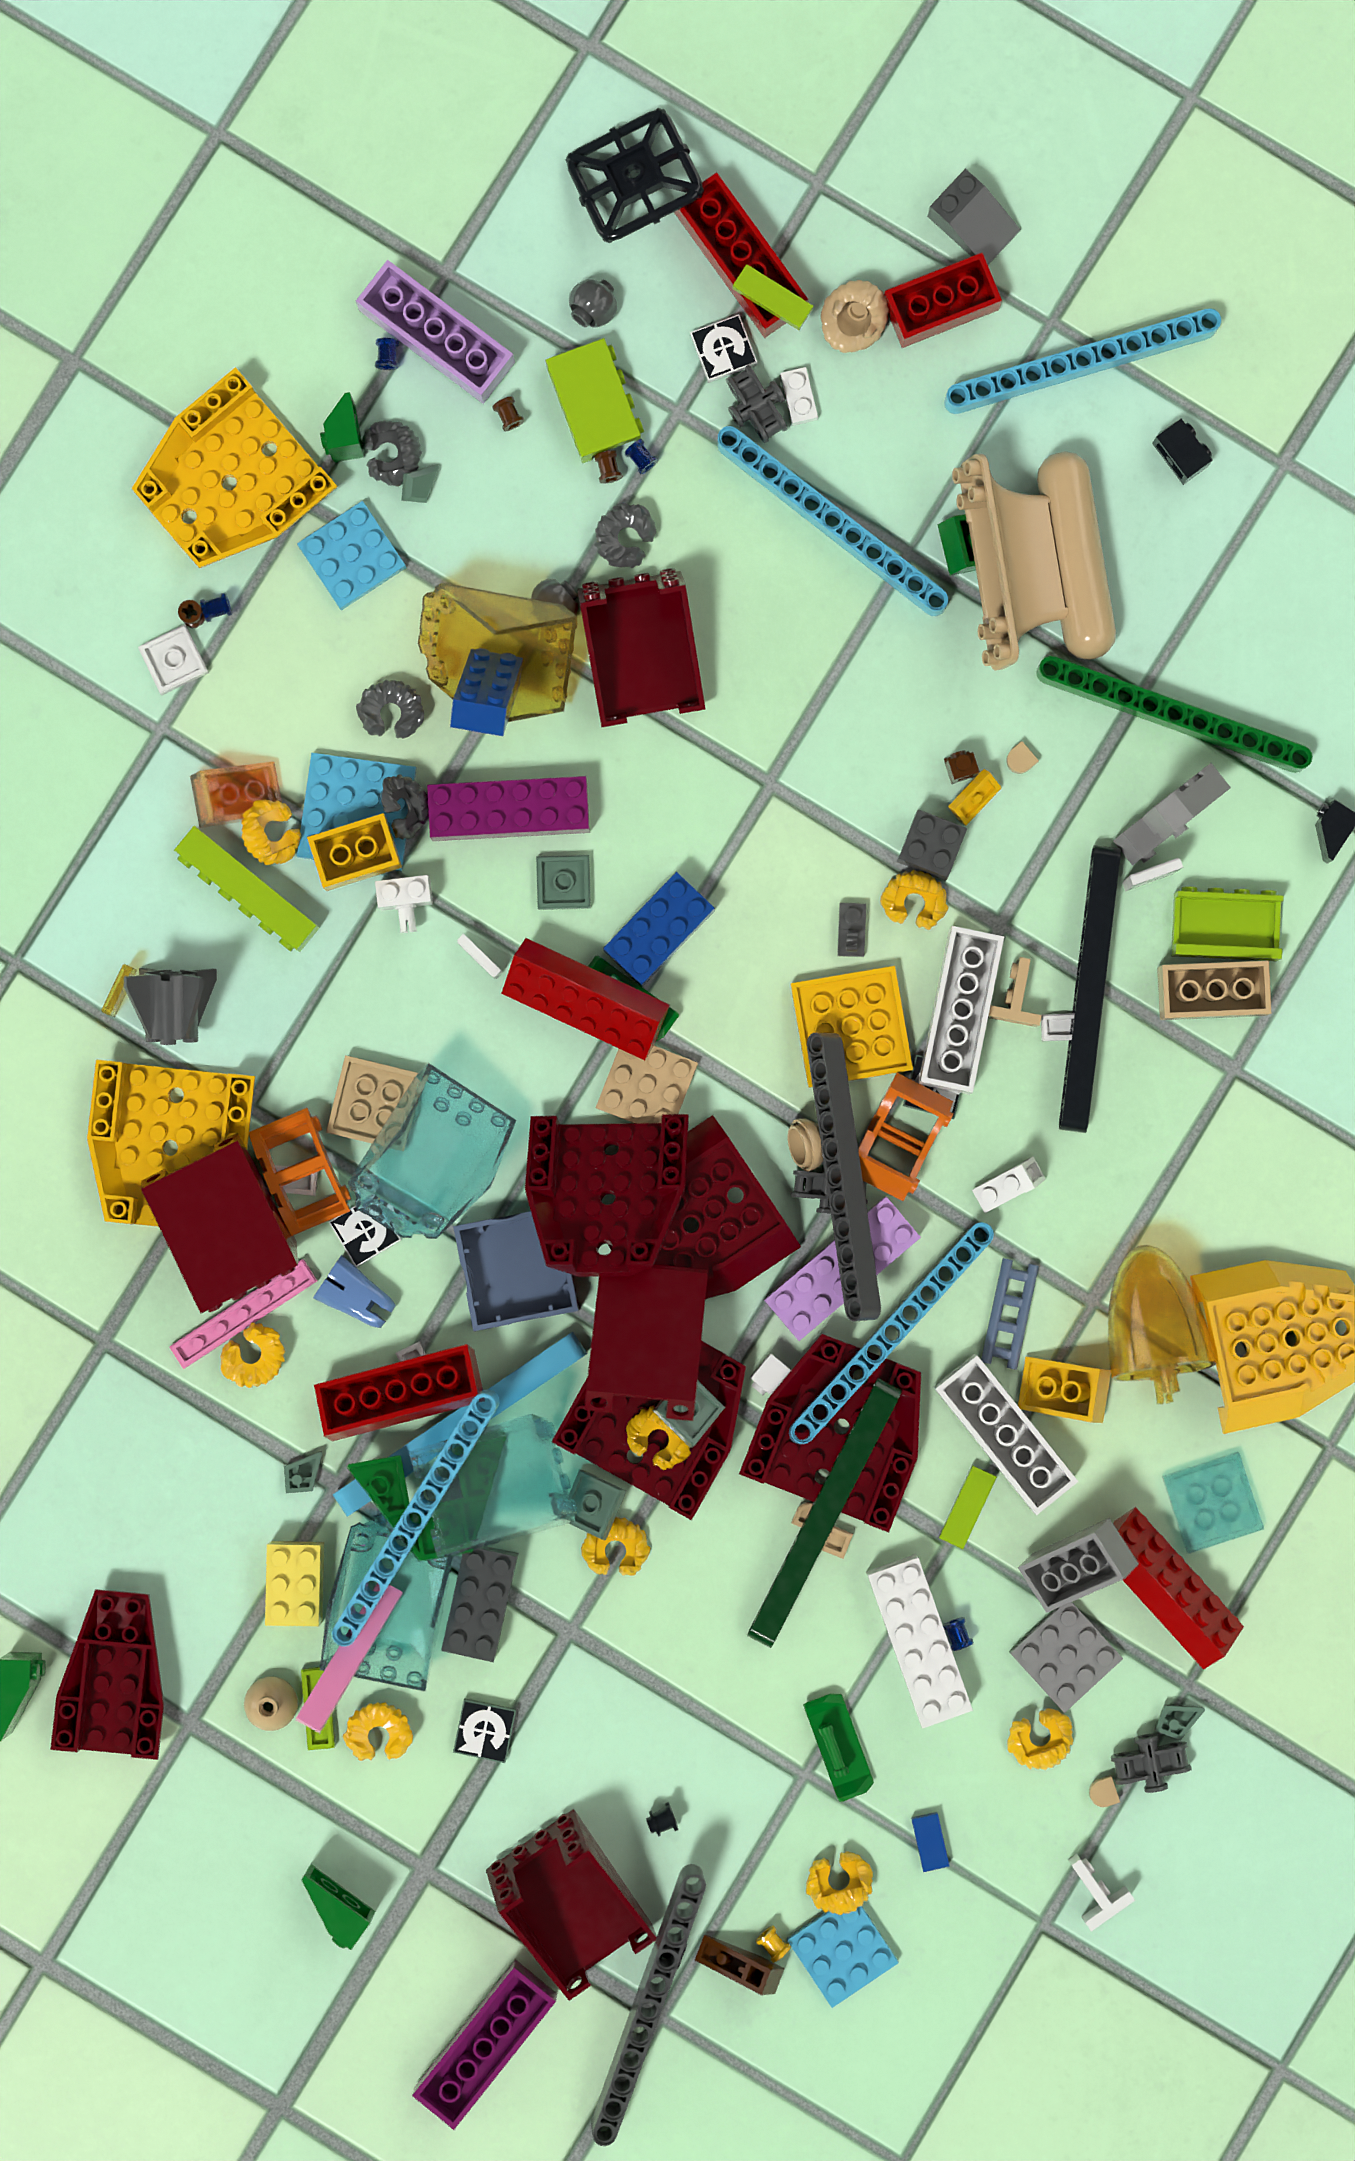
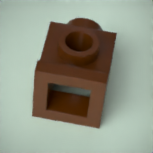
M962 750L944 759L951 784L974 778L980 772L973 752L970 753L969 751Z

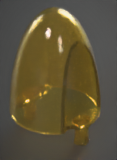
M1141 1245L1132 1249L1124 1257L1114 1278L1108 1311L1109 1364L1113 1381H1153L1157 1399L1156 1404L1162 1405L1164 1403L1163 1394L1165 1395L1166 1404L1174 1402L1172 1394L1181 1392L1177 1375L1193 1373L1216 1365V1358L1203 1311L1188 1279L1176 1262L1164 1251L1151 1245Z

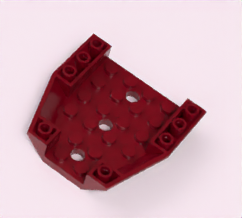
M662 1114L661 1123L560 1124L557 1116L530 1117L525 1192L547 1267L578 1277L632 1276L654 1266L685 1191L688 1114ZM610 1145L619 1147L618 1152L614 1155L605 1154V1150ZM607 1194L616 1196L615 1201L609 1205L602 1203L603 1197ZM610 1244L612 1245V1250L609 1254L602 1255L598 1253L600 1246Z
M713 1115L688 1131L685 1191L654 1263L656 1265L708 1270L705 1298L708 1299L738 1290L801 1248L787 1223ZM737 1187L742 1190L743 1199L739 1203L729 1201L727 1195L731 1188ZM688 1217H694L699 1222V1228L694 1233H688L683 1228V1222Z
M821 1334L767 1399L739 1475L762 1484L772 1485L814 1502L823 1484L815 1480L816 1471L826 1469L830 1472L877 1378L902 1390L841 1513L889 1533L918 1458L921 1372L886 1358L810 1442L796 1444L789 1436L791 1424L860 1349L849 1343ZM867 1351V1356L871 1360H877L880 1357ZM852 1365L849 1369V1376L852 1379L854 1372L861 1369L857 1365ZM834 1385L831 1389V1396L836 1400H841L844 1397L843 1387ZM818 1404L813 1408V1415L816 1419L822 1420L826 1417L827 1411L823 1405ZM838 1419H845L849 1423V1429L844 1434H838L834 1430V1423ZM799 1424L795 1428V1436L800 1440L807 1438L809 1434L808 1428L803 1424Z
M701 1340L698 1381L725 1408L694 1447H690V1455L683 1462L675 1464L673 1468L662 1470L659 1466H654L653 1464L654 1455L660 1450L665 1449L669 1443L668 1434L661 1429L653 1430L649 1434L647 1451L643 1453V1458L639 1463H631L627 1458V1453L630 1450L626 1431L628 1422L635 1415L639 1414L643 1408L649 1409L650 1406L655 1405V1403L661 1400L613 1395L612 1413L585 1410L587 1379L555 1434L552 1443L574 1455L577 1454L665 1503L668 1505V1508L692 1521L731 1451L746 1366ZM595 1397L592 1399L593 1402L598 1404L606 1402V1400L601 1397Z

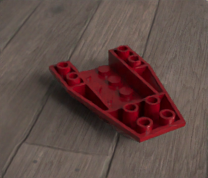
M95 1589L56 1695L50 1750L67 1752L88 1750L131 1754V1758L158 1760L164 1699L150 1595Z

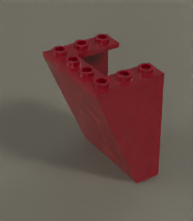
M675 568L664 569L660 571V575L650 576L649 573H640L634 575V579L624 581L623 577L609 579L607 584L598 585V582H588L582 584V588L577 589L601 728L627 723V717L677 708L680 714L706 710L686 584L681 571L676 572Z
M238 1133L214 1144V1151L170 1174L164 1169L141 1181V1190L200 1313L207 1310L208 1312H214L222 1307L224 1302L230 1299L238 1300L245 1296L248 1290L254 1287L262 1288L269 1284L272 1278L278 1275L286 1276L296 1269L295 1267L298 1266L297 1241L287 1229L276 1202Z
M654 1264V1266L632 1276H599L585 1410L612 1413L613 1395L668 1401L666 1418L693 1421L708 1270ZM595 1397L604 1398L606 1402L598 1404L593 1402L592 1399ZM685 1406L688 1410L678 1412L674 1410V1407Z
M574 1809L558 1817L556 1822L546 1829L539 1830L533 1838L524 1844L516 1846L510 1854L501 1860H496L486 1870L498 1913L569 2001L591 1986L586 1971L628 1941L633 1952L637 1954L656 1940L657 1935L651 1921ZM647 1933V1937L643 1941L638 1942V1939ZM581 1980L577 1987L571 1989L576 1981Z

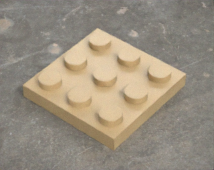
M653 1046L645 1061L618 1049L596 1109L632 1123H661L662 1114H679L698 1062Z
M345 1055L326 1133L404 1151L423 1074Z

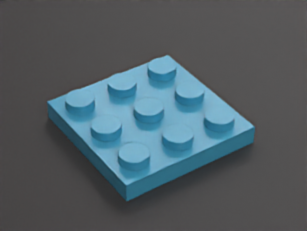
M363 501L297 543L340 610L345 609L407 568Z
M862 1906L857 1907L856 1911H852L849 1914L843 1913L838 1915L829 1911L827 1913L824 1912L787 1937L788 1943L831 2008L899 1963Z

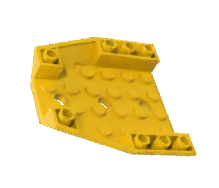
M235 367L175 417L131 489L199 568H202L278 538L338 486L321 466L319 467ZM274 444L277 446L276 453L273 456H265L263 454L265 445ZM233 477L237 480L234 489L226 490L223 488V482L226 478ZM187 511H194L197 514L196 520L191 524L183 522V515Z
M96 1060L87 1141L104 1220L106 1222L159 1227L141 1190V1181L164 1169L170 1174L214 1151V1144L236 1133L239 1134L247 1149L255 1076ZM174 1088H180L184 1093V1098L179 1103H174L170 1099V1093ZM170 1140L175 1141L178 1145L176 1154L172 1156L167 1155L164 1151L165 1143Z
M1262 1260L1190 1276L1195 1302H1203L1224 1406L1217 1408L1223 1434L1298 1418L1355 1383V1285L1345 1270ZM1339 1320H1342L1346 1325V1331L1343 1335L1337 1334L1335 1330V1325ZM1289 1331L1294 1332L1297 1338L1293 1346H1289L1285 1341V1336ZM1239 1342H1243L1247 1348L1246 1354L1243 1357H1239L1235 1352V1347Z

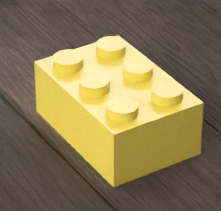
M271 1541L267 1544L265 1626H320L323 1622L324 1542Z

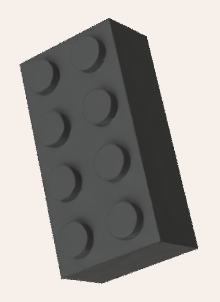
M475 1544L473 1552L462 1554L441 1651L494 1662L519 1553Z

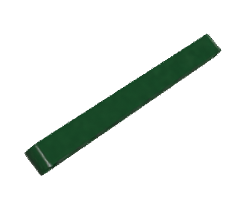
M877 1378L749 1629L748 1637L769 1648L773 1646L902 1390Z

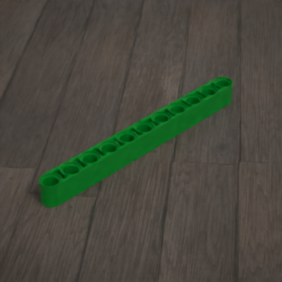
M1045 657L1037 668V678L1044 684L1278 768L1297 773L1308 767L1312 762V752L1306 746L1058 657ZM1047 664L1054 666L1056 674L1053 676L1046 675L1043 671V666ZM1071 673L1079 675L1081 683L1078 685L1071 684L1068 680V675ZM1101 682L1105 686V693H1096L1093 689V683ZM1118 692H1127L1130 695V702L1124 703L1120 701ZM1143 701H1152L1155 705V710L1152 712L1145 710ZM1168 709L1177 710L1180 715L1179 720L1170 719ZM1193 718L1202 719L1204 721V729L1195 728L1192 722ZM1223 726L1227 728L1229 737H1220L1217 732L1218 727ZM1244 735L1252 737L1254 740L1253 747H1247L1243 744L1242 738ZM1269 744L1277 746L1279 750L1278 756H1272L1268 753L1267 747ZM1293 753H1299L1303 757V765H1297L1293 762Z

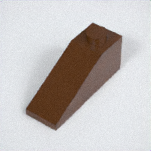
M708 1935L703 1936L695 1961L760 1995L776 1993L785 1969L762 1956Z

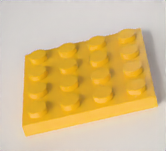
M895 966L790 984L808 1088L813 1087L807 1051V1040L812 1033H837L840 1035L843 1042L848 1081L913 1070Z

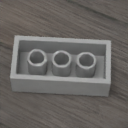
M1110 1518L1032 1553L1018 1569L1046 1613L1125 1579L1139 1563Z

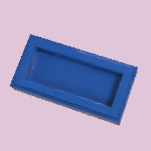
M934 1812L912 1817L911 1820L923 1872L950 1867L938 1813Z

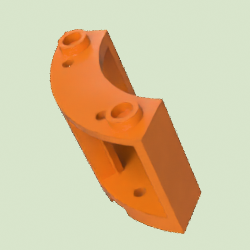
M896 1073L858 1147L863 1181L901 1201H904L908 1192L913 1194L920 1182L916 1178L938 1132L942 1126L947 1127L954 1113L950 1112L954 1101ZM897 1096L938 1116L925 1142L884 1122ZM876 1136L918 1156L909 1176L867 1156Z
M308 1108L249 1132L255 1155L264 1171L263 1176L270 1193L274 1195L279 1207V1213L291 1236L350 1212L348 1200H351L350 1193L346 1185H340L319 1134V1131L322 1130L321 1123L317 1116H311ZM310 1132L318 1155L277 1172L269 1149ZM325 1169L336 1194L294 1211L283 1186Z

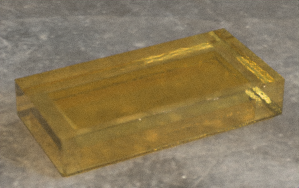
M126 964L122 965L101 1009L103 1013L112 1017L116 1016L126 995L124 976H135L136 969Z

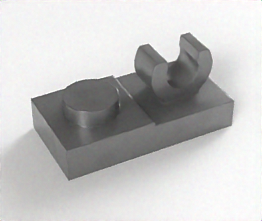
M839 904L837 956L864 957L866 904Z

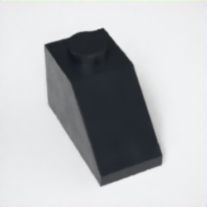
M1335 799L1329 804L1324 803L1316 814L1319 817L1315 824L1322 859L1327 864L1334 860L1355 828V812Z

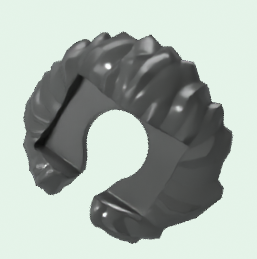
M391 421L376 422L370 429L365 431L362 438L363 449L374 451L383 443H392L398 449L397 458L392 462L376 460L375 457L369 460L366 465L369 467L368 473L370 477L377 481L381 480L388 485L399 487L403 482V474L419 468L417 464L420 461L419 457L422 452L418 443L419 438L414 436V431L410 430L408 426H403L401 422Z
M621 503L620 506H614L613 510H608L606 515L601 516V520L595 529L597 541L595 546L598 548V554L606 559L610 566L633 568L642 564V559L645 558L644 551L638 547L627 548L622 546L618 541V534L622 529L629 527L638 533L643 542H653L656 535L655 522L652 520L649 510L639 504L630 506L626 503Z
M385 680L376 685L372 684L363 691L361 701L356 705L358 717L363 723V728L369 735L381 737L385 733V726L381 719L380 711L388 703L396 704L401 710V717L394 726L396 738L404 739L409 737L423 723L424 710L421 705V697L419 694H416L415 689H411L409 685H404L402 681Z
M401 774L397 775V777H387L383 780V790L380 793L383 809L387 813L399 811L401 807L397 801L402 798L407 802V816L404 819H394L391 827L396 838L399 837L402 840L404 838L407 840L415 837V832L425 824L424 820L429 813L427 805L428 795L411 777H403Z

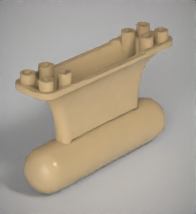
M1064 451L1050 455L1038 469L1037 481L1040 495L1016 493L999 485L991 475L988 459L984 454H975L964 461L961 467L954 468L952 472L953 482L961 484L962 494L957 496L956 503L959 510H965L966 521L969 524L983 610V624L978 626V637L980 640H986L987 650H984L982 653L984 666H991L993 670H1003L1015 664L1019 658L1018 642L1020 638L1037 626L1059 620L1061 621L1063 640L1070 653L1077 658L1088 660L1104 656L1115 643L1116 628L1090 471L1086 461L1076 453Z

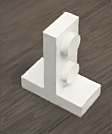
M1031 1157L1014 1168L974 1188L972 1191L984 1213L1022 1193L1036 1188L1046 1178L1035 1158Z
M1076 1854L1069 1859L1070 1864L1098 1903L1096 1907L1081 1916L1090 1931H1093L1135 1901L1126 1886L1107 1898L1111 1893L1102 1880L1097 1883L1091 1874L1095 1870L1087 1858L1081 1860Z

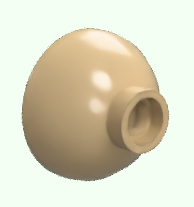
M809 1119L794 1120L787 1136L791 1156L797 1166L801 1167L804 1171H812L823 1163L818 1124Z
M264 1677L257 1680L248 1689L244 1699V1710L249 1721L257 1728L266 1731H275L287 1726L294 1718L298 1707L295 1690L287 1681L278 1677ZM265 1702L273 1704L274 1708L272 1711L264 1709Z

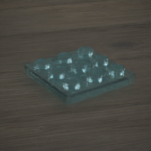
M1239 1452L1162 1476L1188 1554L1264 1529Z

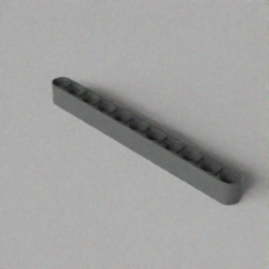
M812 1033L807 1040V1051L845 1313L851 1321L875 1320L880 1316L881 1302L843 1042L837 1033Z
M695 1864L684 1866L679 1873L592 2116L591 2128L593 2139L600 2146L611 2145L618 2135L704 1895L706 1883L703 1871ZM692 1877L699 1879L695 1884L686 1883ZM683 1902L690 1904L686 1909L677 1908ZM674 1927L681 1929L676 1934L669 1933V1930ZM665 1952L672 1953L667 1959L660 1958V1955ZM653 1978H663L660 1983L655 1984L651 1982ZM646 2002L654 2003L650 2008L642 2007ZM637 2027L645 2028L643 2032H633V2030ZM628 2052L636 2053L635 2056L630 2058L624 2056ZM618 2077H627V2080L624 2082L615 2081ZM609 2102H618L616 2106H607ZM602 2126L610 2127L606 2131L598 2130Z

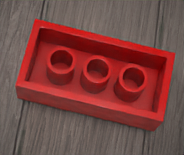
M983 252L884 292L889 308L888 315L902 348L996 312L1002 303L1001 296Z

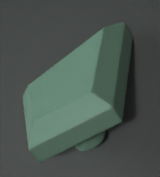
M432 465L403 474L401 501L426 503L439 466Z
M321 1451L284 1466L286 1493L313 1491L323 1454Z
M1164 1705L1154 1730L1181 1740L1204 1713L1205 1708Z

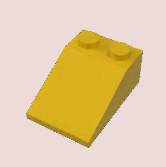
M1026 1356L1018 1407L1026 1411L1091 1423H1103L1111 1370Z

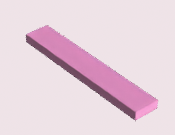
M300 1260L292 1273L286 1276L278 1275L274 1277L266 1286L251 1292L171 1345L169 1348L182 1368H187L249 1327L251 1323L257 1322L316 1283L318 1280L305 1260Z
M378 1583L373 1589V1591L375 1592L380 1591V1586ZM389 1585L355 1641L349 1646L338 1647L297 1715L296 1720L318 1733L322 1731L403 1595L402 1591ZM363 1606L359 1614L366 1613L365 1606ZM349 1629V1631L347 1632V1637L352 1636L351 1629Z

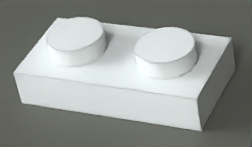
M806 367L780 373L792 426L818 420Z

